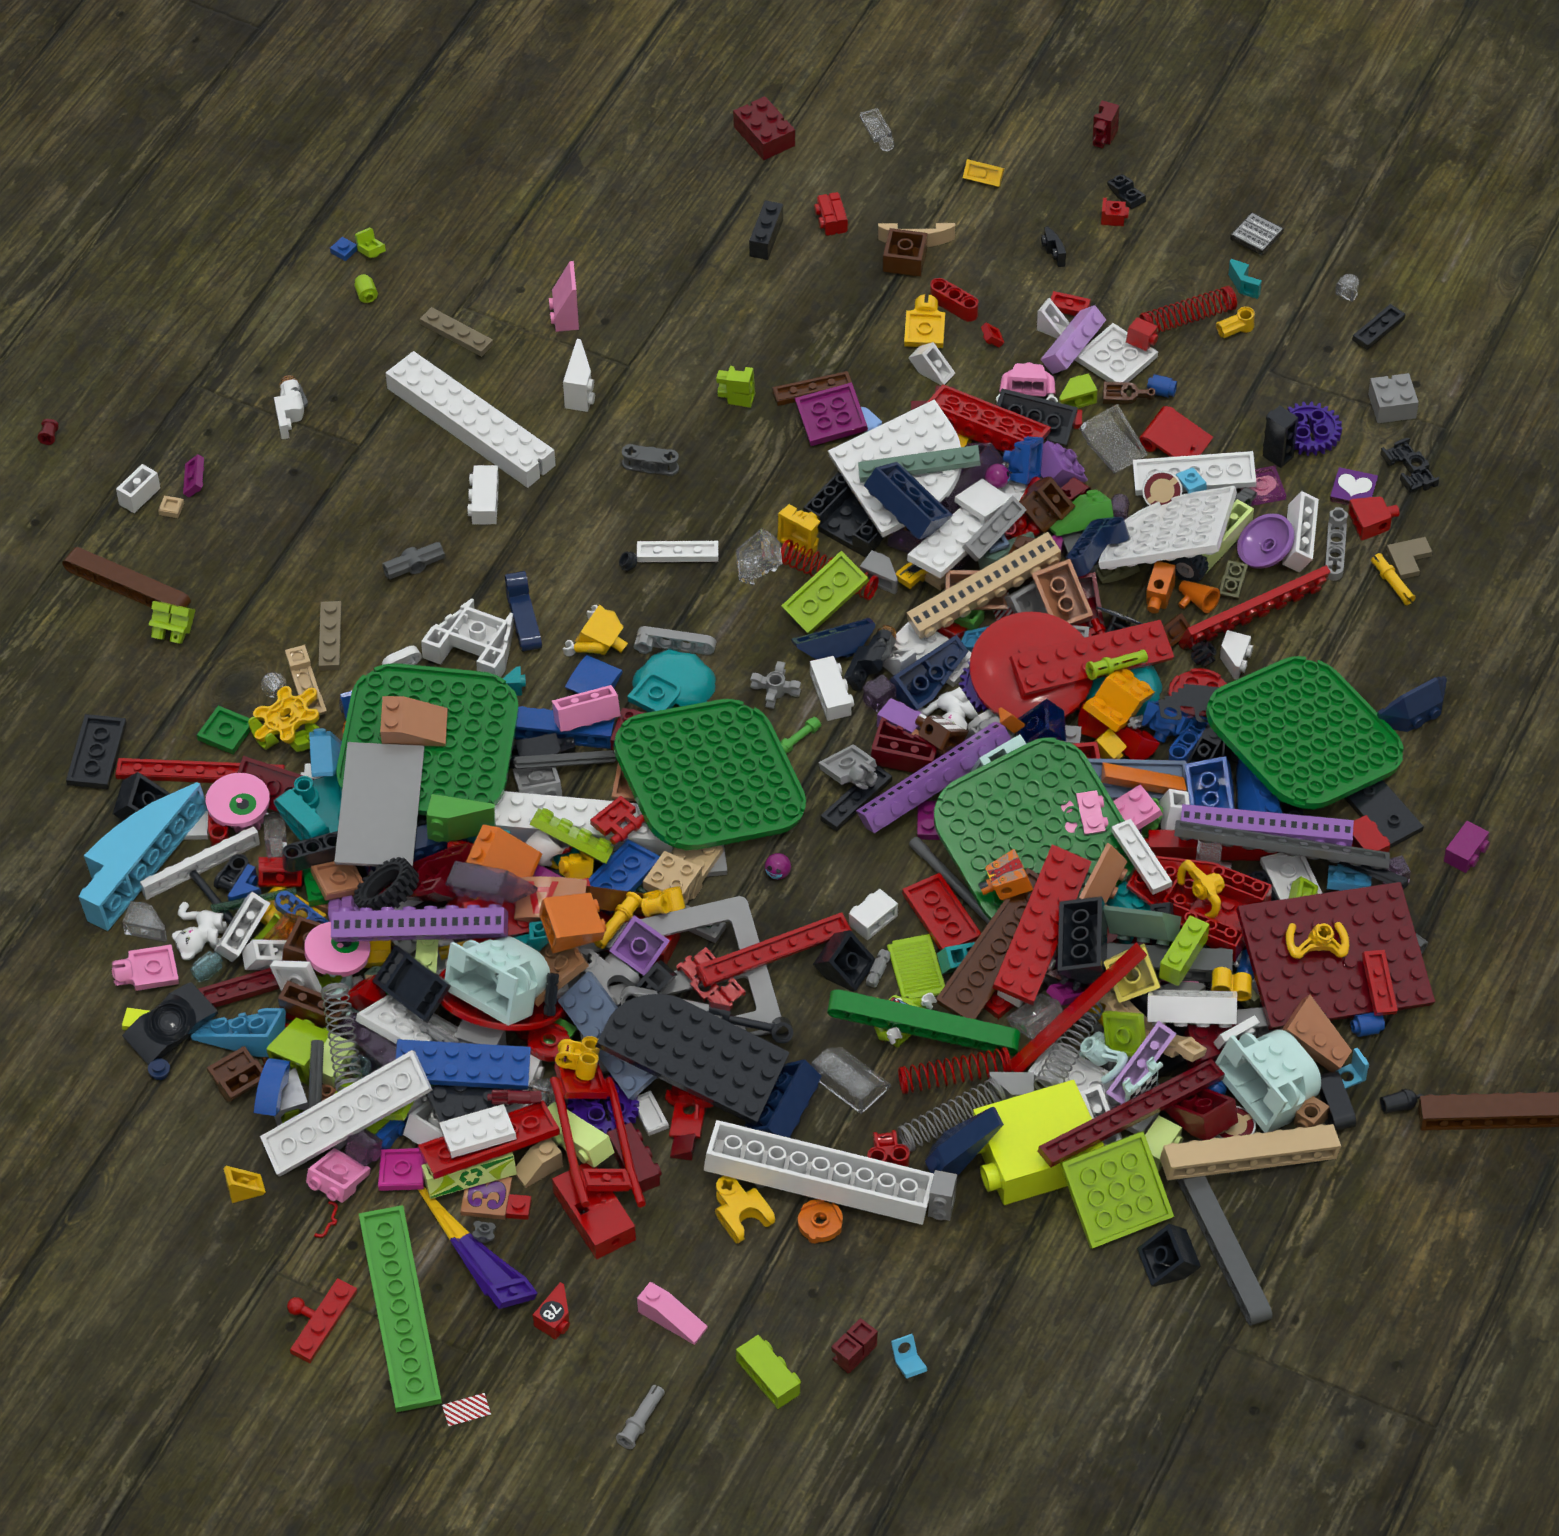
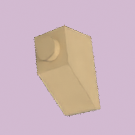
M551 1138L537 1143L527 1151L517 1164V1174L515 1176L527 1188L563 1167L562 1152Z

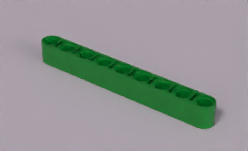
M832 990L830 992L827 1014L834 1018L888 1030L897 1027L901 1033L983 1051L989 1050L994 1053L996 1048L1001 1052L1002 1047L1008 1049L1010 1056H1015L1018 1053L1021 1032L1015 1028L844 990Z

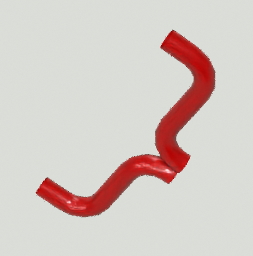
M329 1201L330 1205L335 1206L331 1215L333 1222L327 1224L323 1234L315 1233V1237L322 1238L326 1236L330 1226L336 1225L337 1219L334 1216L338 1210V1205L335 1202Z

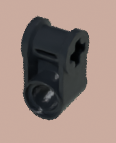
M243 854L233 855L215 877L214 888H221L230 893L247 864H249L247 857Z

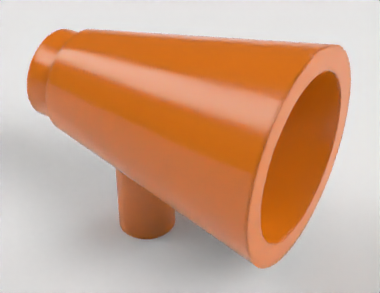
M1186 580L1182 581L1179 585V591L1184 595L1183 599L1178 603L1182 609H1185L1190 602H1193L1204 613H1210L1219 602L1220 590L1218 588Z

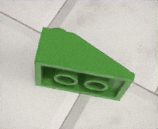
M1089 490L1086 494L1080 495L1072 501L1075 507L1062 520H1057L1048 530L1056 536L1085 530L1093 520L1114 517L1111 499L1098 490Z
M435 794L431 795L427 811L428 839L436 842L456 841L478 836L482 825L496 827L495 804Z

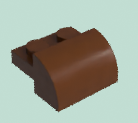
M1044 477L1036 481L1027 489L1029 492L1019 501L1027 509L1024 512L1041 533H1045L1057 520H1062L1075 507L1052 477Z
M245 1046L207 1067V1072L218 1086L220 1094L228 1102L258 1086L263 1070L258 1060H254Z

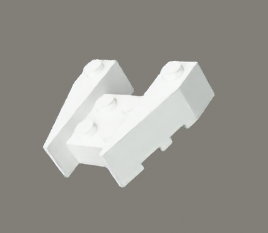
M470 599L460 606L459 611L453 615L449 614L441 624H435L430 628L421 641L422 658L441 664L451 649L456 647L480 656L476 661L477 671L488 672L501 677L506 670L514 632L513 613H510L506 620L474 609V599Z

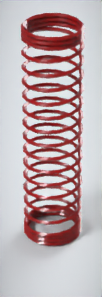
M1225 286L1221 287L1220 290L1215 289L1214 292L1204 293L1203 296L1198 295L1197 297H1192V299L1187 298L1186 301L1181 300L1180 303L1170 304L1169 307L1166 305L1163 308L1159 307L1158 310L1153 309L1152 312L1141 313L1139 318L1154 324V316L1158 326L1157 334H1159L1160 330L1162 332H1165L1166 328L1171 330V325L1176 329L1177 324L1182 327L1183 323L1185 325L1188 324V320L1193 323L1194 319L1196 321H1199L1200 317L1205 319V315L1210 318L1211 314L1216 316V313L1221 314L1222 310L1224 312H1227L1228 309L1232 311L1237 308V298L1232 287ZM1220 293L1226 306V310L1223 308ZM1215 296L1220 304L1221 312H1219L1215 303ZM1209 297L1214 305L1215 314L1211 310ZM1204 300L1209 309V316L1207 315L1204 307ZM1198 301L1202 307L1204 318L1200 314ZM1192 303L1196 308L1198 319L1194 315ZM1187 305L1192 315V321L1188 316ZM1170 306H1174V313ZM1181 307L1185 312L1187 323L1183 319ZM1175 308L1179 313L1181 325L1177 320ZM1154 311H1157V318L1153 314ZM1170 311L1175 320V327L1171 321ZM1164 312L1168 318L1170 329L1165 322ZM1158 314L1162 319L1164 330L1161 328Z

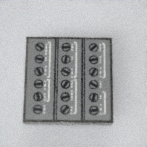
M1251 212L1231 234L1230 239L1263 256L1284 233V228Z

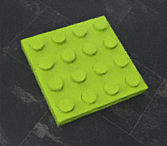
M1144 1131L1060 1163L1090 1248L1098 1247L1174 1217Z

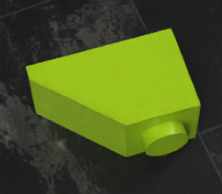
M1089 373L1070 378L1059 397V403L1078 408L1097 403L1098 390Z

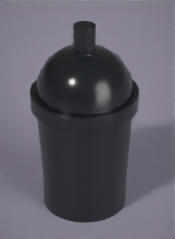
M1401 1089L1399 1092L1380 1097V1107L1384 1114L1404 1110L1409 1111L1416 1106L1417 1099H1420L1422 1095H1416L1410 1089Z

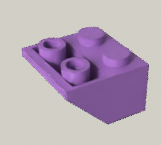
M1046 441L1043 444L1042 478L1052 477L1060 488L1073 477H1076L1083 483L1088 480L1084 474L1085 470L1078 463L1077 455L1073 450L1063 448L1060 444H1054L1050 441Z

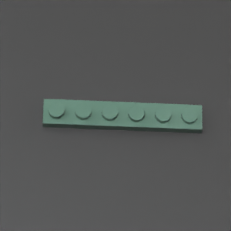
M978 445L858 462L860 483L866 482L876 467L893 462H898L911 475L981 466Z

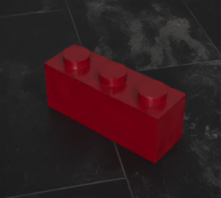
M631 1122L626 1124L625 1128L633 1164L643 1193L660 1186L662 1172L658 1163H653L649 1147L643 1145V1137L640 1130H635ZM616 1128L608 1131L607 1135L610 1138L615 1159L620 1168L625 1169Z

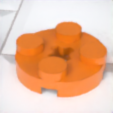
M814 1199L802 1206L801 1212L798 1215V1228L801 1234L808 1238L809 1242L814 1244L826 1242L835 1238L842 1231L843 1215L835 1203L831 1202L830 1204L821 1199ZM817 1217H820L822 1220L826 1219L822 1224L816 1223Z

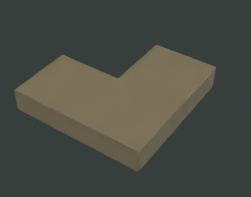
M1426 537L1389 544L1386 548L1400 579L1419 576L1420 570L1415 560L1432 556V550Z

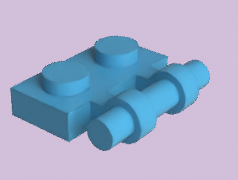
M1340 864L1338 866L1329 865L1327 889L1342 891L1371 886V877Z

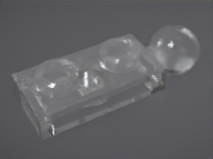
M878 108L861 112L860 119L874 143L879 142V146L883 151L892 150L894 147L892 132Z

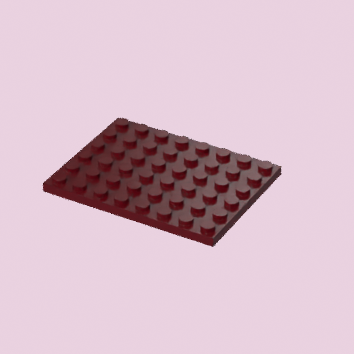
M1401 882L1241 905L1236 908L1269 1030L1282 1029L1300 1001L1308 995L1313 997L1330 1021L1353 1018L1355 1015L1374 1012L1362 959L1364 951L1385 950L1398 1010L1430 1006L1435 1003ZM1341 922L1347 931L1349 951L1347 956L1342 958L1337 957L1331 951L1316 950L1308 951L1302 958L1296 959L1290 955L1287 949L1286 932L1291 923L1296 925L1294 933L1296 947H1299L1308 939V935L1317 924L1326 923L1330 925L1334 931L1333 938L1340 945L1341 939L1335 929V923Z

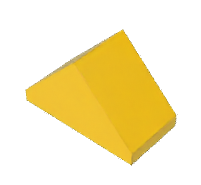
M230 1166L224 1167L226 1183L232 1203L266 1193L261 1174Z

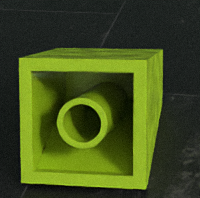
M296 1017L268 1045L266 1049L268 1056L272 1059L290 1061V1070L296 1068L300 1082L309 1086L311 1041L322 1040L325 1043L329 1032L325 1027L315 1026L310 1020H301Z

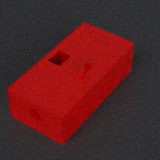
M587 1163L579 1165L580 1171L583 1169H598ZM570 1170L552 1178L554 1195L596 1260L636 1240L635 1225L613 1191H587L590 1206L584 1208L581 1206Z

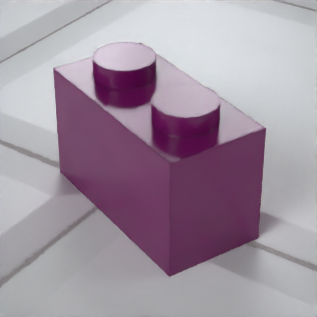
M1466 821L1446 848L1444 862L1466 873L1470 867H1475L1480 853H1485L1490 844L1488 841L1489 832Z

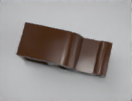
M1104 382L1103 404H1132L1137 398L1153 400L1155 397L1154 388H1149L1148 390L1138 389L1134 383ZM1127 390H1131V397L1127 396Z

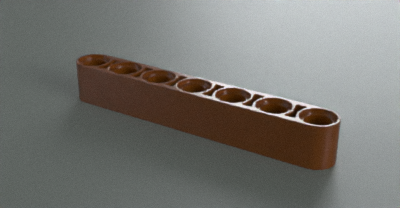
M74 547L62 562L63 567L68 572L151 608L153 601L186 608L191 603L189 596L184 592L79 547Z

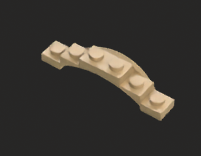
M1113 988L1099 1000L1100 1003L1106 1005L1105 1011L1141 1013L1130 1000L1119 1003ZM1143 1014L1147 1037L1154 1025H1152V1022H1147V1017ZM1175 1035L1163 1053L1171 1058L1180 1054L1184 1059L1193 1062L1205 1056L1207 1048L1196 1042L1192 1037Z

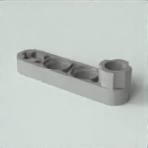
M1340 507L1330 511L1327 532L1325 566L1327 565L1331 571L1327 578L1333 581L1341 579L1344 570L1348 513ZM1339 537L1341 538V541L1334 542L1331 540V538ZM1332 552H1337V553H1339L1341 556H1340V557H1332V556L1330 555V553H1332ZM1333 565H1336V572L1332 571Z
M643 626L638 629L634 649L642 654H647L652 651V647L710 655L714 653L717 642L709 635Z

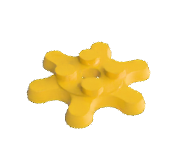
M284 686L278 690V699L273 705L257 707L253 712V716L260 721H265V723L255 732V738L260 742H265L267 734H280V739L287 744L292 743L295 740L297 728L302 724H314L319 720L318 710L308 709L310 704L318 698L315 688H308L301 695L293 696L292 689L289 686Z

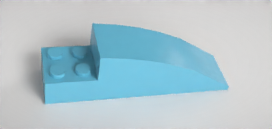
M200 783L191 784L135 812L109 831L84 855L92 881L87 887L82 889L78 897L88 922L108 931L142 890L140 881L148 876H153L188 832L207 811Z

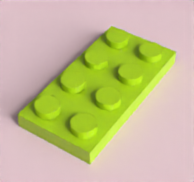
M840 551L781 606L807 634H812L870 580Z
M538 808L529 824L605 864L614 849L609 840L601 837L598 839L592 836L591 831L573 826V822L566 818L559 819L555 817L554 813L546 808Z

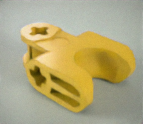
M722 1176L718 1179L716 1183V1199L721 1206L715 1209V1213L735 1243H740L745 1239L744 1227L741 1224L744 1219L755 1218L765 1227L775 1223L774 1212L756 1188L745 1192L735 1178Z

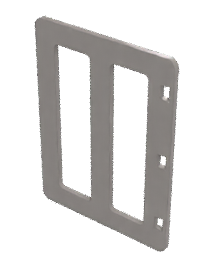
M742 896L640 919L663 936L730 922L739 950L759 943L748 901ZM628 922L620 927L604 949L598 948L594 943L579 946V950L587 948L595 953L609 950ZM766 965L733 977L734 979L746 978L748 980L756 1006L755 1011L737 1015L738 1017L772 1023L775 1018L781 1017ZM676 970L674 972L677 976L661 994L672 995L693 990L690 986L691 980L682 970ZM580 974L567 983L569 989L582 977ZM731 978L726 979V980H723V981L718 982V983H716V984L723 983V982H727V981L730 980ZM702 982L699 984L698 988L704 987ZM624 983L608 987L609 992L617 1000V1006L621 1002L620 994L622 990L628 987ZM782 1026L778 1027L776 1032L780 1031ZM763 1030L750 1032L758 1037L770 1034V1032ZM579 1031L580 1037H581V1041H582V1039L584 1038V1036H583V1035L581 1034V1032ZM599 1059L598 1062L602 1074L609 1073L605 1065Z

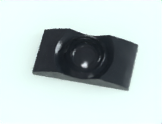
M398 945L394 946L372 981L426 1023L429 1022L451 987L445 979Z
M189 982L169 993L156 1008L141 1015L122 1036L144 1062L149 1065L153 1060L161 1059L215 1017L218 1011L195 985Z

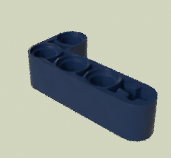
M1100 518L1088 524L1067 555V559L1071 560L1077 577L1090 572L1108 544H1118L1129 539L1130 535L1124 518Z
M520 571L505 574L507 600L510 611L513 613V622L521 652L542 648L541 637L529 596L526 572Z

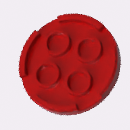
M1194 668L1191 671L1174 677L1169 686L1168 696H1172L1171 692H1178V688H1184V684L1221 687L1227 683L1221 678V675L1214 671ZM1180 706L1181 711L1195 717L1194 707ZM1201 711L1199 716L1207 718L1206 711Z

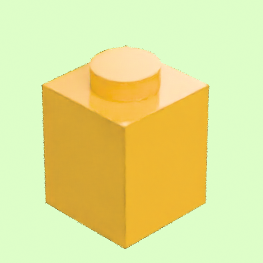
M1110 728L1094 741L1098 744L1101 759H1120L1123 756L1121 752L1127 747Z

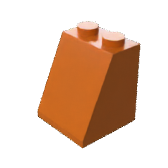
M482 825L466 863L492 886L517 890L519 878L533 877L542 853L499 827Z
M591 893L543 898L539 916L552 954L603 940L604 933L607 930L604 919L599 917V904L597 899H593Z

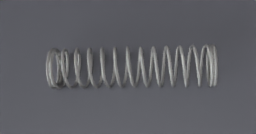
M332 983L326 985L321 990L322 1000L324 1001L323 1007L325 1008V1022L328 1024L326 1029L329 1032L330 1054L333 1055L331 1061L334 1063L332 1069L335 1071L333 1075L336 1078L335 1088L337 1092L346 1088L340 1085L357 1082L362 1077V1073L357 1072L361 1069V1066L356 1064L360 1061V1058L355 1056L359 1053V1050L355 1049L358 1043L353 1041L356 1038V1034L351 1033L355 1030V1027L351 1025L354 1022V1019L350 1017L353 1012L349 1010L352 1005L347 1002L350 999V996L347 994L349 986L344 983ZM346 988V991L340 994H325L332 989ZM348 996V999L340 1002L327 1001L329 999ZM325 1002L330 1003L331 1005L326 1007ZM336 1004H349V1007L345 1009H328ZM326 1010L333 1011L329 1015L326 1014ZM340 1011H349L351 1013L344 1017H330V1015ZM328 1018L334 1019L330 1023L327 1021ZM341 1019L352 1020V1022L344 1025L331 1024ZM329 1025H330V1026H333V1027H335V1028H333L332 1030H329L328 1027H329ZM341 1027H353V1030L349 1032H332ZM330 1033L336 1034V1036L330 1038ZM341 1035H354V1037L349 1040H333L334 1038ZM331 1041L339 1042L334 1046L331 1045ZM342 1043H355L354 1046L349 1048H335V1046ZM332 1049L339 1050L335 1054L332 1053ZM346 1050L357 1051L355 1054L349 1056L336 1055ZM335 1056V1057L340 1058V1059H338L337 1061H334V1060H333V1057ZM347 1058L358 1059L356 1062L350 1064L337 1063L338 1061ZM335 1064H336V1065H340L341 1067H339L338 1069H335L334 1066H335ZM347 1066H359L357 1070L350 1072L338 1071ZM336 1072L342 1073V1075L336 1077ZM348 1074H360V1077L339 1079Z
M1099 1002L1096 1005L1100 1008V1013L1094 1007H1091L1098 1014L1089 1011L1084 1014L1085 1017L1095 1020L1094 1025L1083 1018L1079 1019L1081 1023L1091 1026V1031H1088L1081 1025L1073 1024L1078 1030L1088 1033V1037L1094 1031L1093 1026L1097 1025V1020L1101 1018L1104 1012ZM1070 1028L1066 1031L1080 1039H1085L1080 1033L1070 1030ZM1065 1033L1063 1037L1060 1036L1052 1046V1051L1049 1052L1048 1057L1045 1059V1064L1042 1065L1041 1070L1038 1072V1077L1034 1080L1033 1084L1037 1090L1041 1089L1036 1083L1037 1080L1045 1088L1047 1086L1041 1080H1045L1052 1085L1060 1084L1057 1080L1046 1076L1044 1071H1049L1054 1076L1062 1078L1063 1082H1065L1064 1078L1069 1077L1068 1072H1071L1073 1069L1072 1065L1076 1064L1075 1059L1080 1057L1079 1052L1081 1050L1077 1051L1073 1046L1063 1043L1061 1039L1067 1038L1071 1043L1081 1046V1043L1071 1037H1067ZM1058 1045H1063L1067 1049L1077 1052L1078 1056L1073 1057L1070 1053L1060 1050ZM1060 1051L1064 1056L1074 1059V1063L1070 1064L1067 1060L1056 1056L1054 1052ZM1051 1058H1056L1063 1064L1070 1065V1070H1066L1061 1065L1053 1063ZM1051 1064L1057 1069L1066 1072L1067 1076L1063 1077L1060 1073L1050 1070L1047 1065Z
M990 1078L985 1081L984 1085L978 1084L977 1089L971 1088L970 1092H963L962 1096L957 1095L955 1101L950 1099L948 1104L942 1103L940 1108H933V1112L927 1111L926 1115H920L918 1120L912 1119L911 1124L905 1123L904 1126H899L898 1135L902 1144L907 1146L910 1152L916 1149L914 1139L905 1127L909 1125L918 1145L923 1146L920 1134L912 1125L913 1121L918 1122L922 1136L930 1143L929 1133L920 1122L921 1117L926 1119L931 1135L936 1139L938 1138L934 1125L927 1118L928 1113L933 1115L939 1132L941 1134L945 1132L942 1122L935 1115L936 1109L940 1110L945 1126L950 1129L944 1116L952 1128L951 1121L942 1110L943 1105L948 1107L953 1123L955 1125L960 1124L956 1113L949 1106L951 1101L955 1103L961 1120L963 1122L966 1121V1114L956 1101L958 1097L962 1099L964 1108L971 1118L972 1116L968 1112L965 1103L971 1110L972 1115L973 1110L964 1099V1094L970 1096L974 1109L976 1107L973 1100L978 1108L980 1105L971 1094L972 1090L977 1091L982 1107L984 1105L980 1095L986 1105H988L985 1097L978 1090L979 1086L984 1087L990 1104L993 1103L987 1091L994 1103L1001 1101L994 1092L992 1085L999 1092L1002 1101L1006 1100L1001 1085L996 1079ZM958 1107H959L960 1110L962 1111V1113H963V1115H964V1117H965V1120L962 1118V1116H961V1114H960V1112H959V1110H958ZM951 1111H952V1113L954 1114V1116H955V1118H956L958 1124H957V1123L955 1122V1120L953 1119L952 1114H951ZM936 1119H937L938 1122L940 1123V1125H941V1127H942V1129H943V1132H942L941 1129L939 1128ZM929 1123H930V1125L932 1126V1128H933V1130H934L936 1136L933 1134V1132H932V1130H931V1128H930V1126H929ZM922 1128L926 1132L928 1139L925 1137ZM914 1131H915L916 1134L918 1135V1137H919V1139H920V1141H921V1144H920V1142L918 1141V1139L916 1138V1135H915Z

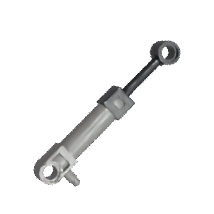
M628 986L620 994L621 1005L627 1002L626 998L630 995L639 997L658 993L655 990ZM685 1000L734 1025L768 1031L778 1043H787L793 1037L791 1021L786 1017H777L772 1023L730 1015L731 1010L728 1005L713 1002L705 1004ZM780 1026H785L788 1028L787 1031L783 1034H779L776 1032L777 1028Z

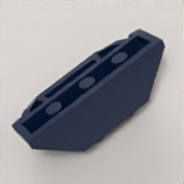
M870 618L792 638L791 641L798 649L815 659L834 656V658L841 656L850 657L856 653L859 646H864L875 628V623Z
M1445 676L1435 677L1401 695L1385 709L1379 710L1377 712L1378 718L1385 720L1393 730L1409 732L1414 728L1417 729L1425 722L1438 718L1442 711L1447 678Z

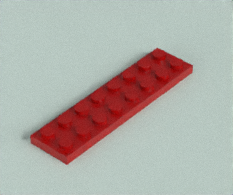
M1326 565L1188 627L1178 644L1182 649L1187 647L1192 649V646L1202 640L1211 641L1222 631L1226 634L1227 630H1234L1235 625L1241 623L1244 626L1250 623L1255 616L1262 618L1269 614V610L1276 608V610L1282 609L1287 605L1288 601L1293 600L1297 602L1304 598V594L1308 592L1315 594L1322 589L1321 586L1327 581L1326 578L1331 571Z
M1157 620L1013 654L1009 657L1022 695L1025 696L1090 680L1086 673V663L1101 661L1104 657L1112 659L1145 650L1148 655L1146 663L1124 668L1133 670L1171 661L1174 658V654L1162 622Z
M1053 844L1051 845L992 986L993 989L1033 1005L1058 945L1059 902L1077 899L1092 861Z

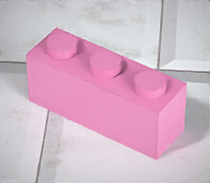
M612 685L552 701L554 721L561 732L571 731L581 726H590L604 720L609 721L620 716L618 694Z

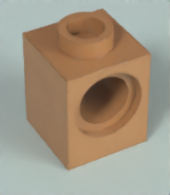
M1312 1096L1296 1111L1294 1125L1306 1128L1323 1124L1328 1118L1329 1106Z

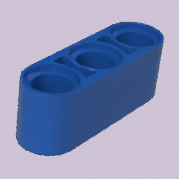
M1200 716L1202 719L1207 720L1206 717ZM1196 717L1192 718L1170 747L1168 760L1187 762L1208 723L1199 722L1196 720Z

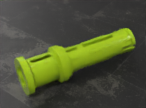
M1140 650L1112 659L1104 657L1101 661L1094 663L1090 661L1086 663V673L1090 680H1095L1098 676L1102 675L1109 676L1116 670L1146 663L1148 655L1145 650Z

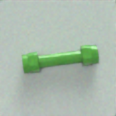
M812 717L805 722V726L789 739L784 738L780 741L786 754L791 752L793 745L810 732L814 734L821 727V722L818 718Z

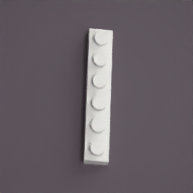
M254 826L245 829L239 834L224 839L220 843L206 848L192 857H187L183 861L167 867L153 876H148L140 881L143 896L148 900L191 879L189 874L193 870L201 874L229 860L233 855L242 854L260 845L258 831Z

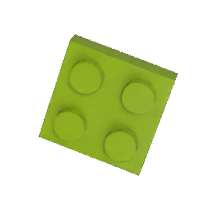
M1108 1010L1103 1012L1106 1046L1112 1050L1125 1052L1127 1056L1132 1057L1146 1038L1143 1014Z

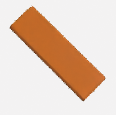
M1102 763V783L1135 788L1141 784L1145 791L1165 794L1168 789L1186 791L1184 777Z

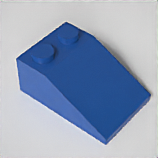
M1226 756L1185 764L1190 805L1235 809L1231 766Z

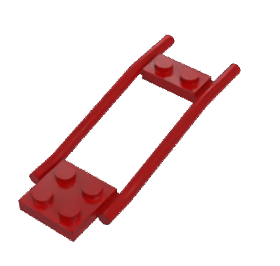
M599 1062L594 1078L588 1081L578 1078L575 1070L561 1068L555 1063L554 1068L557 1077L550 1078V1084L556 1100L571 1175L581 1206L584 1208L590 1206L587 1191H629V1189H632L637 1206L640 1208L644 1207L646 1202L635 1172L619 1096L613 1078L607 1077L604 1079ZM607 1097H610L625 1169H583L580 1171L564 1099H607Z

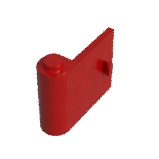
M1163 406L1139 437L1138 443L1143 450L1153 452L1156 448H1159L1170 457L1201 455L1213 439V436L1178 413L1174 408Z

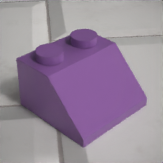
M634 915L621 931L609 952L644 976L670 940Z

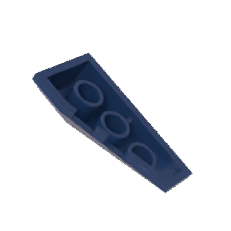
M955 635L894 675L886 684L898 701L915 711L919 710L935 698L953 671L966 656L968 650L959 637Z
M990 1107L945 1131L932 1145L925 1160L930 1173L934 1174L935 1170L957 1174L958 1176L1004 1125L996 1108Z

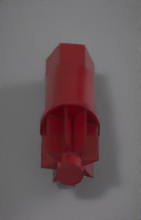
M510 1089L492 1090V1094H487V1100H492V1104L507 1105L541 1104L542 1097L541 1091Z

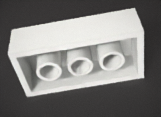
M1153 990L1148 992L1147 1022H1152L1154 1026L1160 1021L1164 1025L1165 1022L1174 1023V1026L1180 1027L1188 1026V1023H1196L1197 1027H1210V1024H1219V1027L1230 1028L1232 1024H1237V991Z

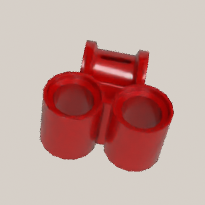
M896 1130L881 1134L873 1132L874 1147L868 1151V1158L909 1167V1148L903 1144H898Z

